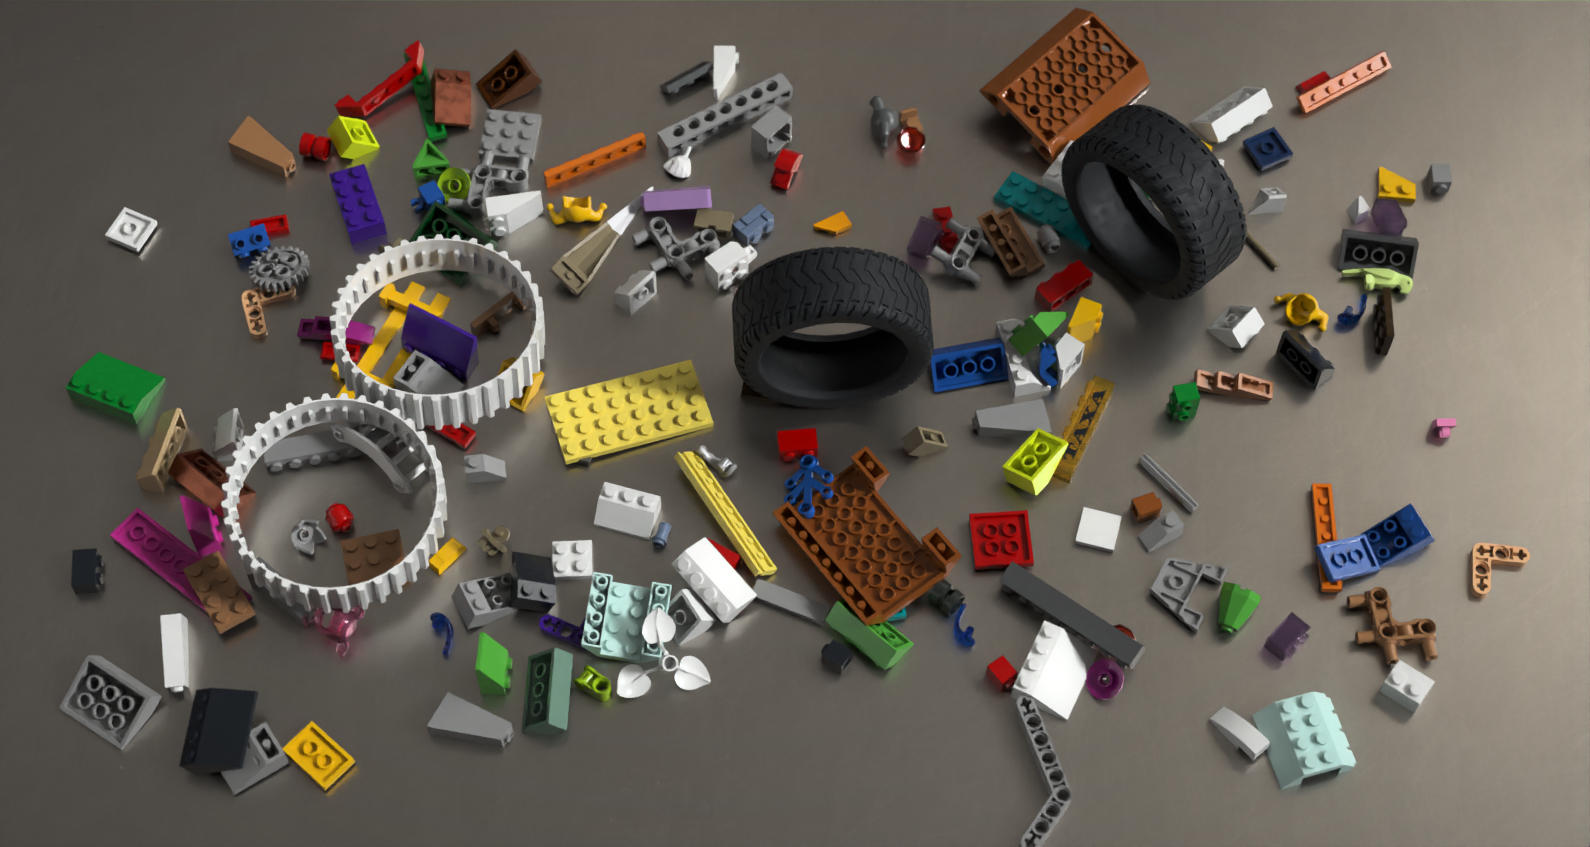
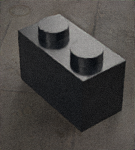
M97 548L72 551L71 586L75 594L100 592V585H103V575L100 573V567H103L104 560Z

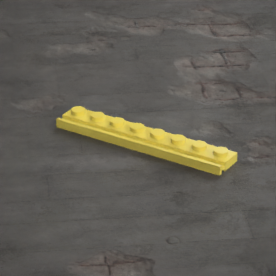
M687 451L682 454L677 452L674 459L753 575L774 574L777 571L776 566L697 451Z

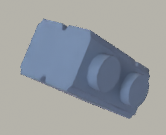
M758 204L732 225V233L746 246H749L751 243L755 244L759 241L762 234L765 232L769 233L774 228V215L766 210L763 205Z

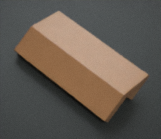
M1012 207L997 215L992 209L977 217L979 224L1010 276H1027L1046 267Z

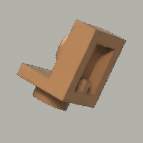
M916 107L906 108L899 113V123L906 139L923 134V128L918 119Z

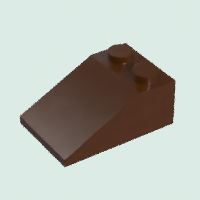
M515 49L482 77L476 85L491 108L495 109L529 93L542 80L528 59Z

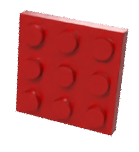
M1028 510L969 514L975 570L1008 568L1012 561L1021 567L1034 566Z

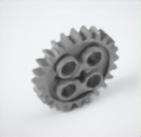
M284 245L281 249H278L276 246L273 251L267 249L268 253L261 252L262 256H256V261H252V266H249L252 284H255L256 288L260 287L261 291L266 288L267 292H270L272 289H274V292H277L278 289H281L283 292L285 287L292 289L291 285L298 286L297 281H304L303 277L308 276L307 272L310 271L307 254H304L303 250L299 251L298 247L292 249V246H289L285 249Z

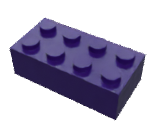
M365 164L329 174L351 244L387 234L385 222Z

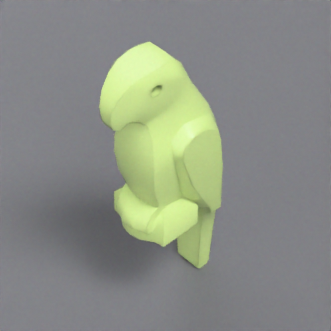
M1360 268L1343 270L1341 274L1342 276L1364 278V291H1371L1374 288L1382 290L1383 287H1390L1391 289H1400L1401 294H1408L1413 286L1412 278L1391 269Z

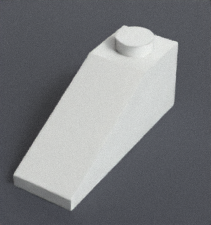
M714 46V100H718L735 72V64H739V53H735V46Z

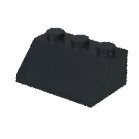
M1285 330L1282 333L1276 352L1315 390L1332 378L1335 371L1333 364L1326 360L1319 350L1307 341L1304 335L1300 334L1297 330Z

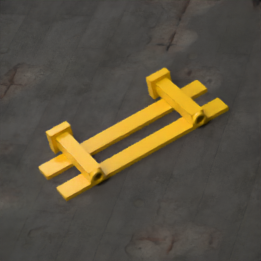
M413 281L404 294L397 292L394 284L389 283L384 287L378 296L380 305L386 309L389 305L395 308L357 365L366 375L393 389H396L393 377L412 353L406 352L402 347L383 378L370 373L405 321L409 304L412 303L442 319L443 312L451 301L450 297L437 293L430 305L418 301L425 287ZM335 361L330 370L333 379L340 382L342 378L339 376L338 365ZM344 384L336 397L339 398L342 393H347L349 399H354L355 392L348 391Z

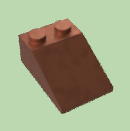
M435 68L430 81L434 124L470 127V71Z

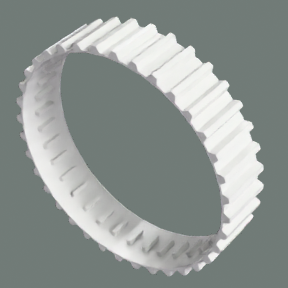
M437 234L434 239L418 236L417 241L409 243L406 239L401 240L400 246L392 248L388 245L384 247L385 252L380 255L371 254L369 262L365 265L359 263L356 266L357 272L354 276L347 275L345 278L346 287L338 289V301L332 303L333 316H330V324L339 376L345 379L346 389L355 392L356 400L360 395L366 396L367 402L373 404L378 400L383 401L384 408L389 411L394 408L399 409L401 418L404 420L411 418L414 424L417 425V429H423L425 425H434L436 430H441L443 425L452 424L454 428H460L462 422L470 421L472 424L478 423V418L484 415L491 418L495 416L494 411L498 408H509V401L513 397L520 399L523 396L522 389L524 386H531L533 384L532 373H539L540 360L544 359L545 355L544 345H546L543 301L542 297H539L537 284L531 283L530 272H522L521 263L518 260L511 261L508 259V252L502 251L498 253L494 250L493 244L488 243L483 246L477 244V239L475 238L469 241L461 240L460 235H454L452 239H444L442 234ZM434 270H454L484 276L512 291L524 303L527 311L530 312L532 334L530 335L528 346L521 356L506 371L494 379L461 392L425 395L393 389L366 375L353 363L349 352L346 350V328H348L352 316L361 304L385 285L416 273Z
M326 393L322 395L320 400L312 401L309 396L305 397L303 404L297 406L290 402L286 404V410L280 414L274 411L269 413L270 420L265 424L256 423L254 425L256 432L252 436H244L242 438L244 446L241 451H234L232 454L234 465L226 468L225 472L228 483L222 484L225 500L221 502V506L225 516L224 523L236 558L242 561L247 575L253 574L256 585L259 588L267 586L273 598L281 595L286 599L287 605L292 607L297 602L304 605L305 611L310 612L314 607L323 608L324 614H329L332 608H341L343 613H349L351 607L358 605L363 610L368 609L369 602L375 600L382 604L386 602V595L392 592L399 595L403 592V584L407 581L414 583L417 580L416 572L420 568H428L429 555L437 554L438 552L437 538L444 537L443 521L447 520V496L442 465L440 461H437L435 447L427 444V437L424 431L416 432L414 421L411 418L407 420L402 419L399 409L394 408L389 411L384 408V402L380 400L373 404L367 402L366 396L360 395L356 400L349 399L347 393H342L339 398H330L329 394ZM326 422H359L391 432L410 445L417 455H420L425 469L429 468L430 470L429 477L431 483L435 482L436 486H432L433 497L436 498V502L432 501L433 516L429 518V526L426 532L423 533V538L418 545L398 565L369 581L351 586L333 588L312 587L292 582L271 572L263 563L260 564L255 559L252 551L249 552L247 550L248 547L244 537L239 538L238 536L242 534L239 522L236 523V519H239L236 507L237 503L240 502L239 493L252 466L273 444L302 428Z

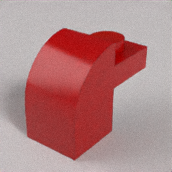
M787 148L782 149L775 161V169L770 184L787 190L794 172H798L803 154Z

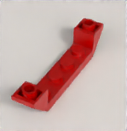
M415 41L404 50L409 61L408 63H405L399 70L391 74L358 102L347 94L334 104L338 114L343 117L367 116L421 74L424 50L420 41Z

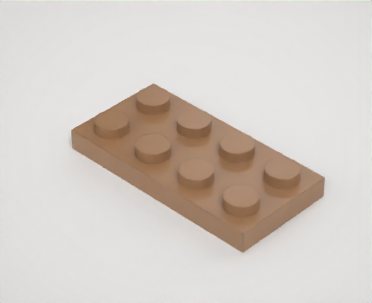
M219 551L183 569L220 634L256 615Z

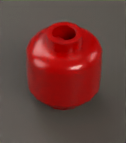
M335 503L325 511V521L333 531L347 532L352 528L354 515L345 504Z

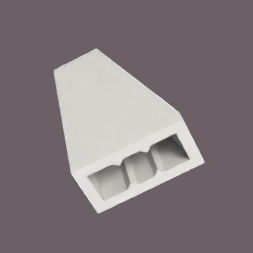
M181 613L160 615L165 688L171 690V693L183 692V688H189L188 619Z

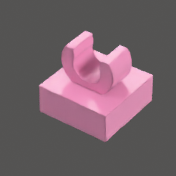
M1443 418L1432 421V429H1439V438H1448L1450 436V429L1456 426V418Z

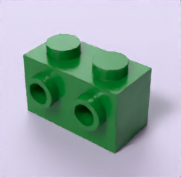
M1196 382L1173 386L1172 392L1169 394V403H1167L1168 414L1172 415L1173 421H1185L1196 416L1201 399Z

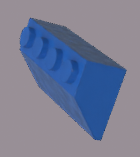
M998 337L934 349L928 366L934 392L1008 379L1004 342Z

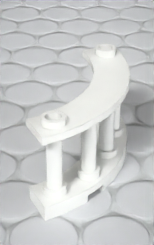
M348 422L344 426L335 423L330 425L334 437L339 442L350 444L372 458L393 482L394 488L399 493L411 494L413 490L409 483L424 470L430 471L429 468L425 469L423 459L408 444H406L407 447L390 459L381 449L397 437L391 432L374 444L366 436L376 429V426L367 425L357 432L353 428L359 422ZM413 452L419 459L420 464L404 477L396 465Z

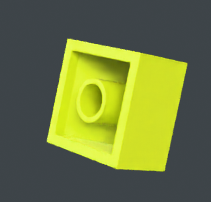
M338 116L327 129L340 157L356 159L380 148L364 120Z

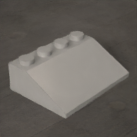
M87 655L59 708L123 750L153 714L162 696L102 656Z

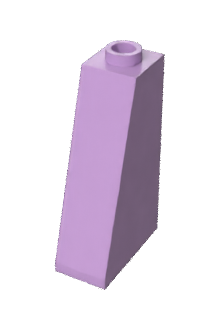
M709 185L643 191V196H640L641 207L645 208V211L712 207L711 191Z

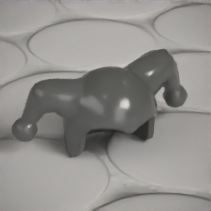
M874 96L870 100V105L874 110L871 117V132L876 138L882 140L881 148L886 149L888 147L887 140L898 126L899 117L893 109L885 107L880 96Z

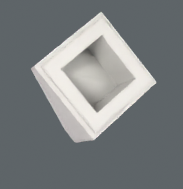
M1359 196L1347 209V213L1355 224L1367 220L1370 208L1362 196Z

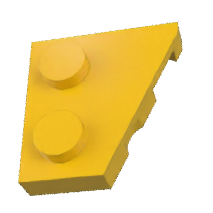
M1379 167L1378 200L1414 203L1416 200V184L1383 167Z

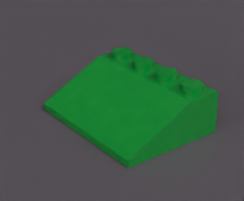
M98 352L74 373L65 388L70 399L138 425L166 379Z

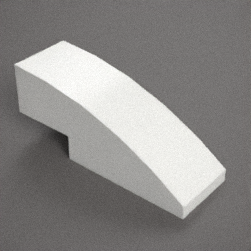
M1226 707L1221 708L1209 719L1237 749L1240 747L1252 760L1264 752L1270 744V741L1255 727Z

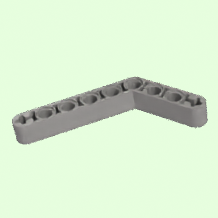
M1022 695L1017 699L1015 713L1048 792L1049 799L1023 835L1019 847L1029 846L1032 839L1034 842L1033 846L1030 847H1042L1069 807L1072 791L1034 699L1028 695ZM1028 723H1035L1037 727L1032 728L1028 726ZM1035 741H1042L1044 745H1037ZM1047 758L1052 763L1046 764L1042 760ZM1050 777H1057L1059 781L1053 782L1050 780ZM1064 795L1067 800H1059L1057 796ZM1053 811L1056 816L1050 817L1046 812ZM1041 827L1045 832L1039 833L1035 828Z

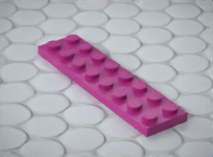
M139 508L134 510L110 534L111 538L207 613L183 571L184 568L203 558ZM242 589L246 598L250 602L253 599L252 596L244 589Z

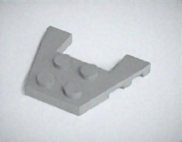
M1167 557L1151 587L1150 593L1192 631L1197 633L1205 615L1186 606L1201 577L1221 585L1228 567H1215L1204 563V565L1195 564L1192 561Z

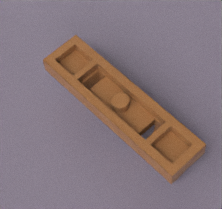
M511 291L471 322V331L476 337L488 328L495 333L500 329L498 320L516 306L523 311L526 309V306Z

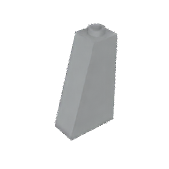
M1043 399L976 410L975 418H972L973 428L977 429L979 436L1027 440L1037 428L1052 434Z
M447 692L427 725L429 734L502 748L506 742H510L514 734L510 722Z

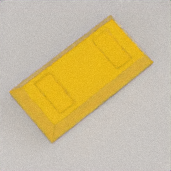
M452 537L438 550L437 554H434L429 559L428 567L440 576L467 548Z

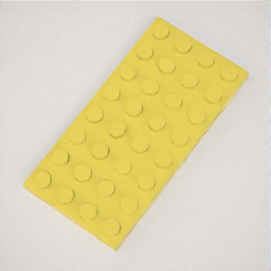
M691 360L545 396V403L566 465L578 462L583 458H594L713 427L714 424Z

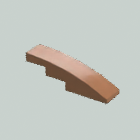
M1197 369L1194 372V382H1196L1198 390L1245 399H1273V382L1240 372L1236 376L1222 371H1217L1214 374Z

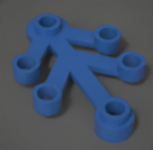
M809 454L801 458L800 469L785 481V487L788 491L792 492L784 497L785 503L789 502L794 506L797 503L796 498L804 491V500L798 506V512L802 518L806 519L812 518L815 514V508L812 505V487L820 492L826 500L833 496V491L829 486H824L813 478V472L821 476L825 484H829L834 480L831 471H826L818 466L817 458ZM805 475L803 481L798 485L797 481Z

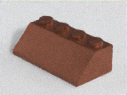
M203 449L176 454L168 474L176 482L186 487L191 494L196 495L203 504L212 508L218 516L225 517L221 502L225 500L222 484L228 483L225 472L226 468ZM244 482L243 488H241L239 493L240 502L237 503V511L256 494Z

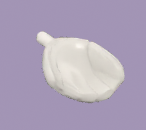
M688 146L683 156L678 155L670 158L665 162L663 168L675 177L688 178L691 171V162L688 155L692 147Z

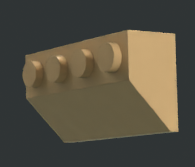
M181 408L164 412L160 420H157L154 436H151L149 440V449L143 455L141 470H138L136 474V481L140 489L163 493L170 475L168 471L176 454L179 452L188 428Z

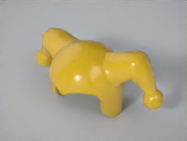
M563 196L562 210L559 213L554 211L552 203H548L546 209L550 213L552 222L555 225H559L568 221L574 223L583 221L598 222L601 220L604 210L607 209V205L600 203L599 209L593 211L591 209V196L583 198Z
M1286 293L1282 296L1274 297L1276 304L1280 302L1287 303L1285 315L1292 324L1303 326L1311 320H1315L1320 323L1319 330L1321 332L1326 331L1328 314L1318 308V302L1312 295L1308 293H1299L1297 295Z

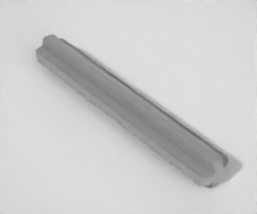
M1147 454L1140 457L1139 463L1188 511L1193 512L1197 509L1198 503Z

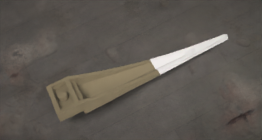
M640 196L564 254L549 269L575 296L591 281L619 237L640 209Z

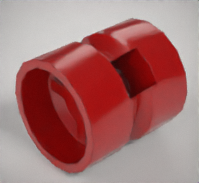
M306 132L303 133L299 143V154L306 157L314 156L316 159L326 161L331 151V139L324 136L317 137L315 134Z

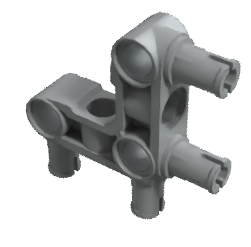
M488 150L484 151L481 164L473 169L461 168L469 175L471 180L468 197L466 199L449 198L448 207L464 211L473 218H481L486 212L485 198H488L491 189L524 192L528 188L529 172L527 169L529 157L527 155H520L517 168L492 165L494 153Z
M662 217L653 218L644 230L632 235V240L636 246L651 239L661 252L662 257L649 262L652 271L656 272L667 266L679 270L685 281L694 277V273L688 265L689 263L720 249V242L714 230L705 229L695 233L691 238L679 241L673 235L670 225Z

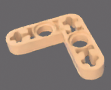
M294 284L291 285L292 289H289V292L285 290L282 292L281 289H278L279 295L272 289L271 292L274 295L270 298L264 297L267 290L265 288L261 291L260 287L247 290L242 294L241 299L249 331L254 339H263L267 335V327L261 306L293 298L296 295ZM249 297H252L254 305L250 306ZM253 311L259 312V316L256 318H251L249 315ZM255 324H259L260 332L256 331Z
M1490 543L1475 544L1471 551L1472 594L1478 598H1484L1489 593L1491 588V564L1523 567L1530 559L1529 551L1518 546ZM1481 550V552L1484 553L1483 556H1481L1480 553L1477 551ZM1502 551L1505 554V558H1498L1495 552ZM1518 554H1521L1522 560H1519ZM1481 566L1486 570V573L1479 574L1475 568ZM1480 580H1483V581H1482V588L1484 589L1483 591H1480V588L1478 587V585H1479V583H1480Z

